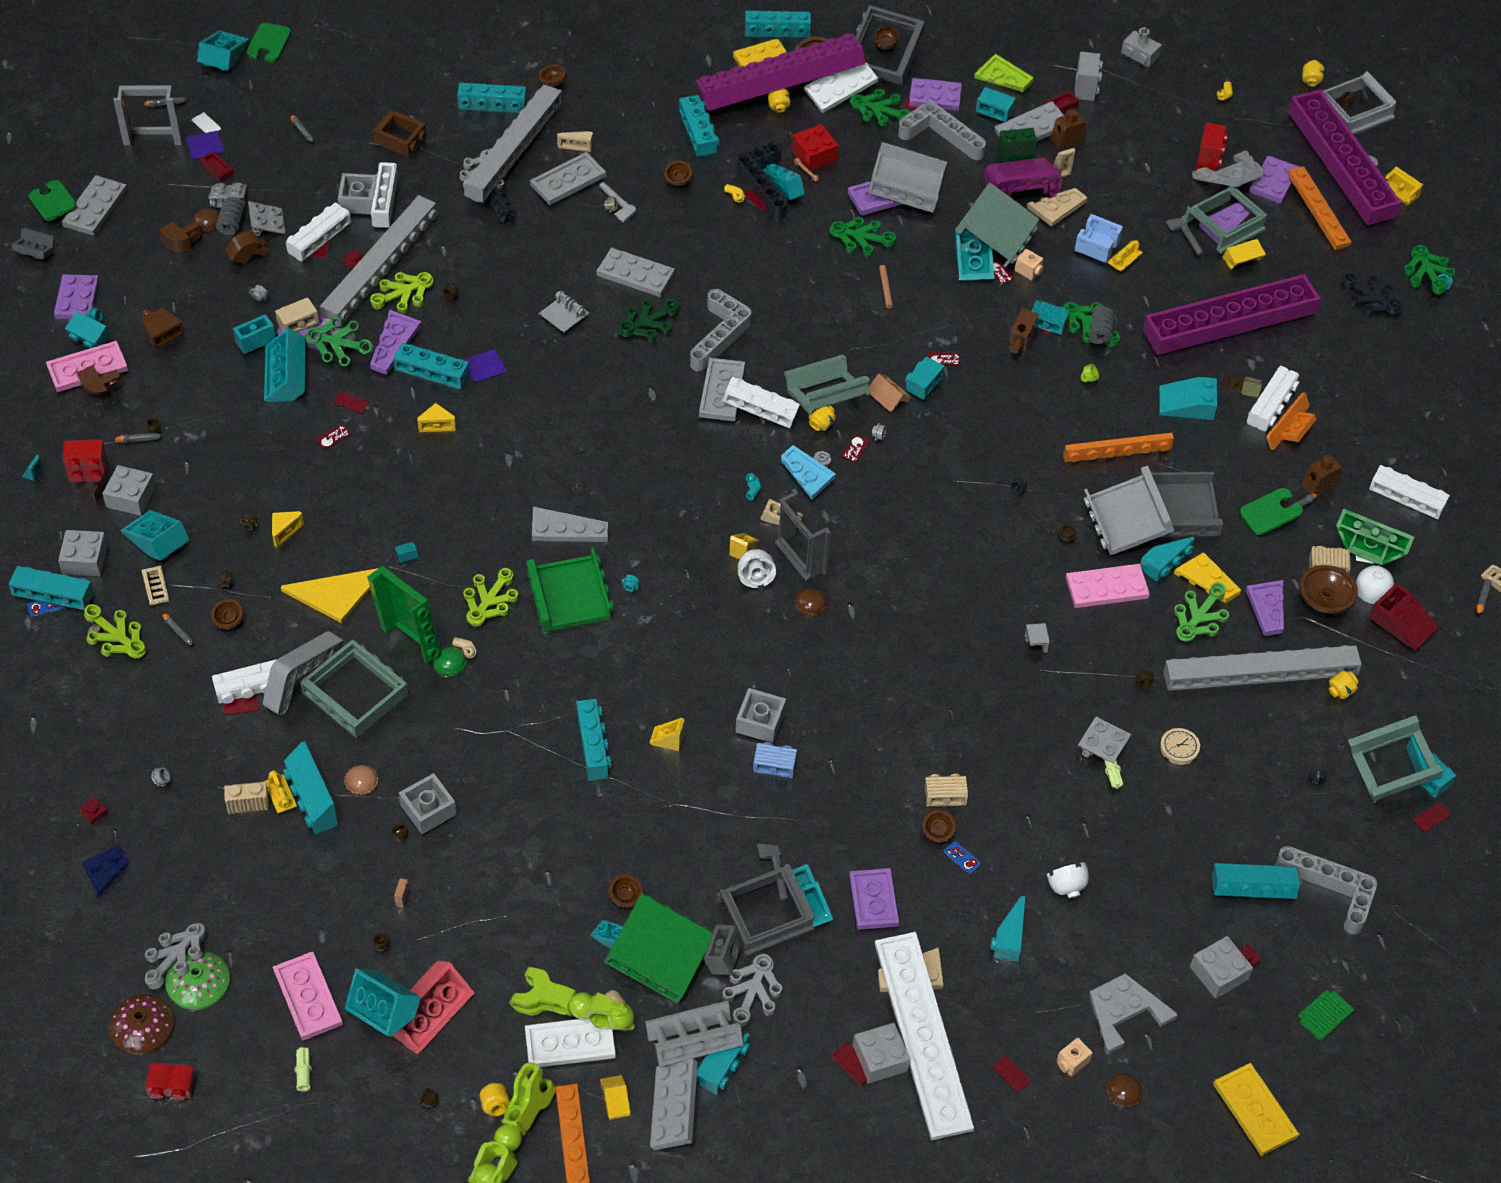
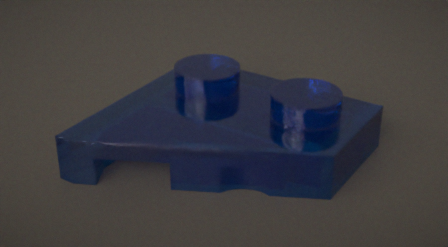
M120 845L81 862L97 897L103 893L102 890L109 882L113 883L118 874L123 872L129 865Z

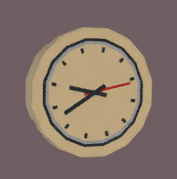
M1175 728L1163 735L1160 750L1162 755L1166 756L1171 763L1185 765L1198 757L1200 742L1196 735L1189 730Z

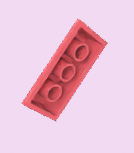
M437 961L410 989V991L420 996L419 1008L416 1011L415 1018L392 1036L413 1052L419 1054L474 994L473 990L450 962Z

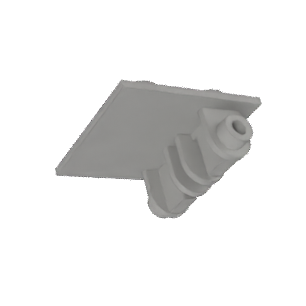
M233 183L232 185L215 184L212 186L209 195L210 206H214V208L222 207L223 199L225 200L228 197L240 198L246 205L244 196L247 185H242V183Z
M248 202L251 228L255 236H260L263 230L285 234L282 208Z
M558 291L555 294L556 301L539 313V315L563 333L589 314L584 309V306L577 304L573 298L565 295L563 291Z
M1095 717L1078 746L1082 748L1083 756L1089 757L1095 754L1114 764L1131 734Z

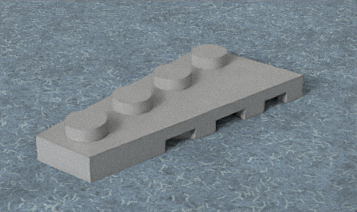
M533 507L532 541L608 542V522Z

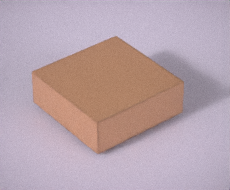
M400 878L394 895L396 907L404 908L409 892L408 880Z

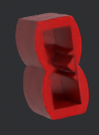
M150 1064L145 1086L146 1092L154 1099L170 1096L175 1100L181 1101L185 1098H191L196 1072L194 1067L188 1065Z

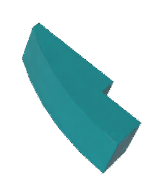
M806 864L793 869L796 880L814 915L813 927L832 921L831 912L818 881L815 882L809 865Z

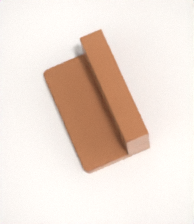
M878 373L869 386V394L890 412L895 410L900 401L908 402L911 398L907 392L887 375Z

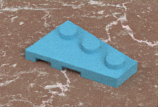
M794 445L781 455L782 463L811 500L836 477V473Z

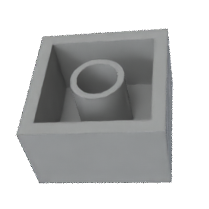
M1080 52L1075 84V96L1080 100L1094 101L1095 94H1099L1100 85L1097 83L1101 82L1102 72L1099 71L1102 70L1103 61H1100V54Z
M342 173L338 195L339 205L353 214H371L377 175Z
M117 465L103 492L106 507L142 516L156 489L153 473Z
M66 530L58 559L62 574L101 576L108 547L104 532Z
M748 688L736 718V733L774 743L786 711V699Z
M434 773L399 792L401 807L421 834L457 815L454 799Z
M1228 936L1194 954L1190 968L1215 999L1248 981L1253 967Z
M895 1023L854 1035L852 1047L861 1063L868 1084L908 1071L911 1059Z

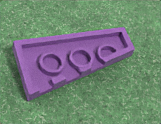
M389 310L388 319L385 321L378 347H376L370 363L371 369L387 375L394 365L393 357L401 343L409 344L421 328V321Z

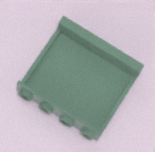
M989 182L955 231L961 234L966 228L1008 259L1003 265L1006 267L1009 262L1013 264L1018 257L1016 253L1020 254L1032 237L1031 235L1038 228L1036 224L1039 218Z

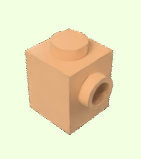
M1025 249L1016 258L1015 271L1033 280L1036 275L1039 276L1043 271V258Z
M1076 1038L1059 1052L1058 1066L1063 1072H1067L1072 1077L1090 1063L1093 1052L1079 1038Z

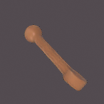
M799 158L794 159V163L805 170L814 182L819 180V177L809 171Z

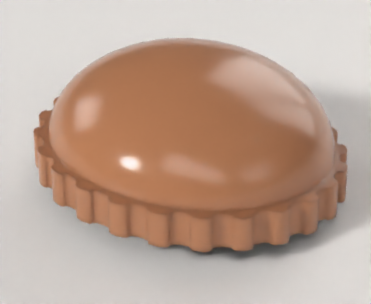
M366 765L352 767L344 777L346 789L357 796L370 794L371 791L377 788L379 781L376 771Z

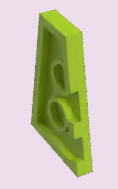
M996 54L974 74L975 79L1024 92L1034 82L1032 76Z

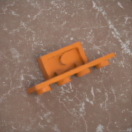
M1302 392L1267 434V441L1271 450H1275L1282 440L1299 442L1316 421L1315 414L1305 413L1309 408L1306 393Z

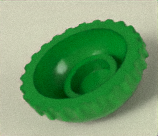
M456 647L442 648L441 653L433 659V665L437 673L448 677L461 673L467 664L463 651Z

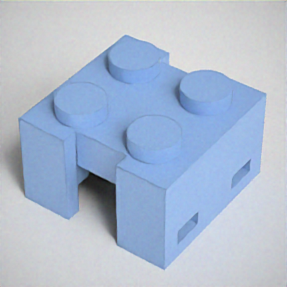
M1091 214L1087 220L1086 229H1081L1077 235L1075 251L1106 263L1111 256L1112 248H1116L1121 240L1123 226Z

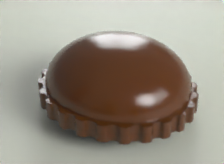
M553 64L543 67L539 71L538 77L542 84L556 87L564 82L567 72L563 66Z
M684 161L671 162L664 169L665 179L668 183L675 186L685 185L693 177L692 167Z
M210 208L202 209L195 214L193 222L197 221L200 224L203 233L215 232V230H218L216 222L220 213Z
M808 588L798 593L795 599V606L801 615L817 617L826 610L828 600L822 591Z
M225 599L214 605L210 617L214 625L225 630L238 626L243 620L245 612L238 601Z
M944 810L930 811L922 820V831H924V835L930 841L944 843V841L951 839L956 832L954 817Z
M623 874L612 879L608 887V894L614 904L622 908H629L635 905L641 893L643 894L644 889L637 878L629 874Z
M1118 1073V1075L1115 1074L1108 1080L1105 1091L1111 1103L1119 1107L1130 1108L1141 1100L1143 1095L1142 1085L1133 1075Z

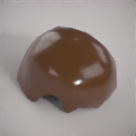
M891 26L878 29L874 35L876 46L882 50L895 48L899 41L898 30L893 29Z

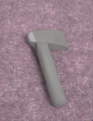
M602 182L600 184V188L609 196L616 197L618 204L623 208L615 213V216L624 223L636 213L634 205L625 202L606 183Z

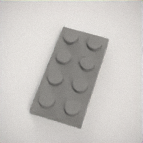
M1051 101L995 126V132L1000 136V131L1034 128L1037 141L1051 135L1056 119L1064 115Z
M585 152L530 180V185L551 205L606 177V171Z
M95 175L76 201V207L69 211L63 219V227L94 236L127 191V185Z
M612 247L597 269V276L658 297L662 296L675 274L674 268Z
M709 358L699 417L735 421L738 407L725 403L722 400L731 378L743 379L745 362Z
M694 1059L656 1067L650 1147L654 1150L692 1143L698 1062Z

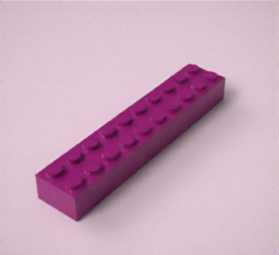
M844 34L837 39L831 38L823 43H814L810 47L797 48L790 53L784 52L773 58L767 57L763 61L750 62L743 67L738 66L726 72H717L716 75L703 76L696 80L700 100L704 102L707 111L866 63L861 43L853 34Z
M1320 89L1291 97L1288 113L1365 223L1370 225L1396 218L1402 202L1323 91Z
M1303 274L1145 315L1142 330L1156 354L1160 355L1317 313L1321 298L1306 275Z

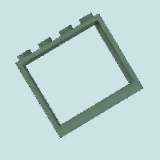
M353 639L300 682L302 693L356 738L409 695L408 684L404 681V678L398 677L390 666L382 664L376 655H371L364 645L360 646ZM354 657L394 689L359 720L318 687Z

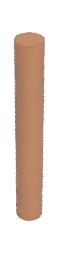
M881 265L879 270L886 308L891 309L893 302L885 265Z

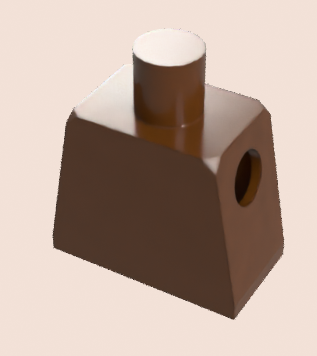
M1069 109L1067 115L1058 117L1055 121L1050 140L1058 150L1086 140L1085 120L1075 109Z
M147 308L143 311V318L141 319L143 330L155 350L184 334L182 322L166 309L160 308L153 312L152 309Z
M1025 308L1021 309L1010 332L1009 350L1012 353L1017 354L1019 350L1026 351L1037 334L1038 313Z
M1324 455L1321 460L1309 466L1301 486L1308 494L1314 493L1318 495L1340 484L1342 467L1331 455Z

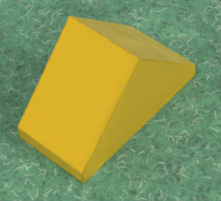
M436 403L417 418L419 433L456 431L455 416Z
M300 511L272 513V536L275 547L280 546L304 525L303 515Z
M745 533L731 535L730 555L740 560L741 556L747 551L756 549L760 540Z
M679 718L654 727L649 743L654 746L679 751L684 738L685 720Z
M622 1075L600 1079L609 1120L631 1116L626 1084Z

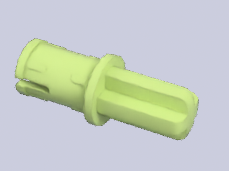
M1104 759L1106 765L1105 772L1109 776L1111 787L1119 789V787L1123 786L1120 775L1121 767L1117 764L1116 760L1113 764Z
M300 1047L297 1050V1066L295 1067V1072L297 1073L296 1089L298 1091H308L311 1089L310 1072L312 1071L310 1051L308 1048Z

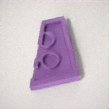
M1238 202L1209 216V218L1227 232L1243 224L1250 217L1251 212L1241 202ZM1200 222L1199 226L1218 244L1220 238Z
M1283 580L1247 586L1246 592L1263 635L1268 636L1282 633L1284 629Z

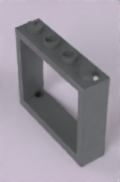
M869 5L867 12L863 13L862 24H859L856 30V38L861 45L873 19L914 31L897 72L867 64L878 78L903 85L924 34L925 21Z

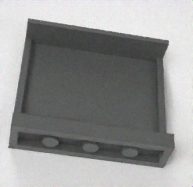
M1214 472L1151 473L1174 528V532L1161 537L1221 535L1223 520L1219 519L1212 482Z

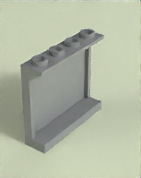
M882 142L868 193L933 213L939 197L938 193L947 162Z
M1148 465L1141 468L1143 475L1092 495H1089L1088 490L1085 489L1087 496L1084 498L1087 508L1091 507L1092 511H1089L1093 522L1097 521V525H1094L1098 536H1103L1100 541L1103 549H1108L1110 555L1174 532L1171 519Z

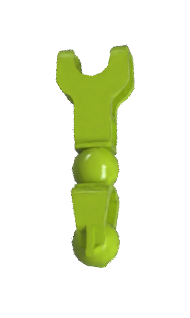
M533 967L527 968L524 974L526 981L529 985L533 986V989L527 993H515L510 1000V1005L514 1010L530 1016L537 1015L542 1011H551L562 1015H573L578 1019L588 1018L598 1028L633 1030L635 1026L633 1023L634 1012L629 1005L619 1003L601 993H596L594 996L587 992L577 993L574 989L551 982L546 971Z
M529 1062L524 1064L516 1076L514 1095L505 1112V1119L501 1121L503 1126L496 1130L494 1142L490 1141V1143L485 1142L482 1144L474 1162L475 1168L469 1177L468 1183H503L517 1165V1159L512 1151H515L520 1146L521 1135L525 1136V1132L532 1125L538 1112L550 1104L556 1091V1087L551 1080L542 1079L543 1072L536 1063ZM532 1070H534V1072H533V1074L531 1075L530 1079H528L527 1076H528L529 1072H531ZM548 1087L546 1091L542 1092L543 1088ZM495 1157H501L498 1167L491 1164Z

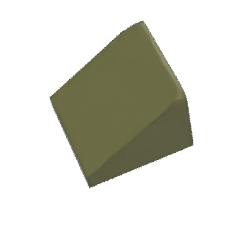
M1245 377L1241 394L1258 398L1262 387V380Z

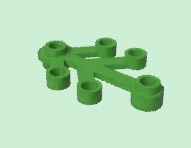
M1216 582L1210 586V595L1199 610L1196 603V593L1194 591H1187L1185 593L1184 599L1189 604L1192 616L1189 623L1185 616L1186 607L1182 604L1175 606L1174 614L1178 617L1180 623L1176 635L1181 641H1192L1195 635L1208 634L1216 636L1218 634L1219 626L1216 623L1196 627L1198 623L1214 620L1222 623L1228 621L1229 612L1225 609L1207 613L1216 600L1224 597L1225 586L1222 583Z

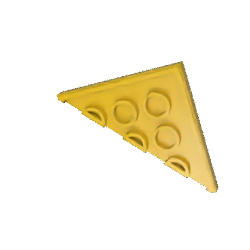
M377 569L282 585L281 591L328 617L343 623L371 590L367 576Z

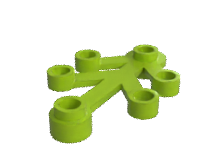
M399 272L395 275L396 282L383 279L379 283L380 289L382 291L395 289V291L386 295L380 293L373 294L370 298L371 305L379 310L384 307L386 302L402 296L397 304V311L404 314L408 311L407 303L412 291L418 288L416 295L412 298L413 305L417 307L422 306L425 289L433 285V277L427 272H422L418 276Z
M503 568L499 571L498 580L488 594L485 588V577L481 574L474 576L473 582L478 589L481 599L479 607L477 608L474 600V589L466 588L463 592L464 599L467 601L470 609L466 615L470 625L479 627L485 622L486 618L508 614L509 609L505 602H516L518 600V591L510 589L505 595L497 596L503 586L510 585L513 582V572L510 569ZM497 605L496 609L487 610L489 606Z
M90 604L86 606L84 612L86 620L96 622L108 632L97 633L90 631L87 634V642L91 645L97 644L98 641H113L123 644L112 645L104 643L101 649L102 655L111 656L113 653H127L132 658H141L145 655L146 647L140 641L141 625L138 622H131L129 624L128 631L132 634L130 640L125 636L126 613L123 610H117L114 614V621L117 623L116 629L100 616L101 609L97 605Z

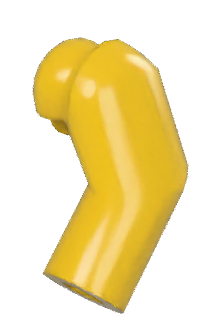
M1225 82L1223 84L1224 89H1221L1222 92H1217L1219 100L1225 101L1233 95L1231 82Z
M726 184L724 192L732 194L736 202H742L745 197L742 189Z

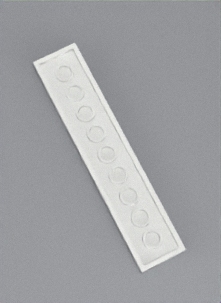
M916 932L875 940L876 951L901 1038L911 1059L909 1066L930 1139L936 1140L972 1132L974 1130Z

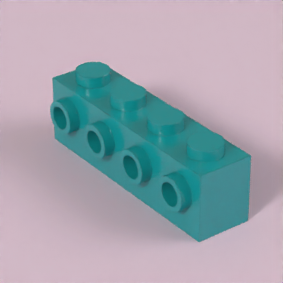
M745 12V37L810 38L811 12Z
M459 83L457 93L458 109L520 113L526 107V87Z
M699 95L679 98V112L697 157L717 153L719 139L714 134V126L710 124L708 112H705L704 102L700 100Z
M401 343L393 357L395 370L457 389H462L470 374L469 362L432 352L428 349H422L411 344Z
M17 566L9 582L12 596L85 610L94 593L91 581L87 579L35 570L30 567Z
M596 699L576 701L577 718L588 781L608 778V768H611L610 756H606L605 751H608L607 739H603L602 734H605L604 722L600 723L602 708L597 706Z
M1214 863L1211 877L1214 895L1296 899L1300 886L1297 868L1289 866Z

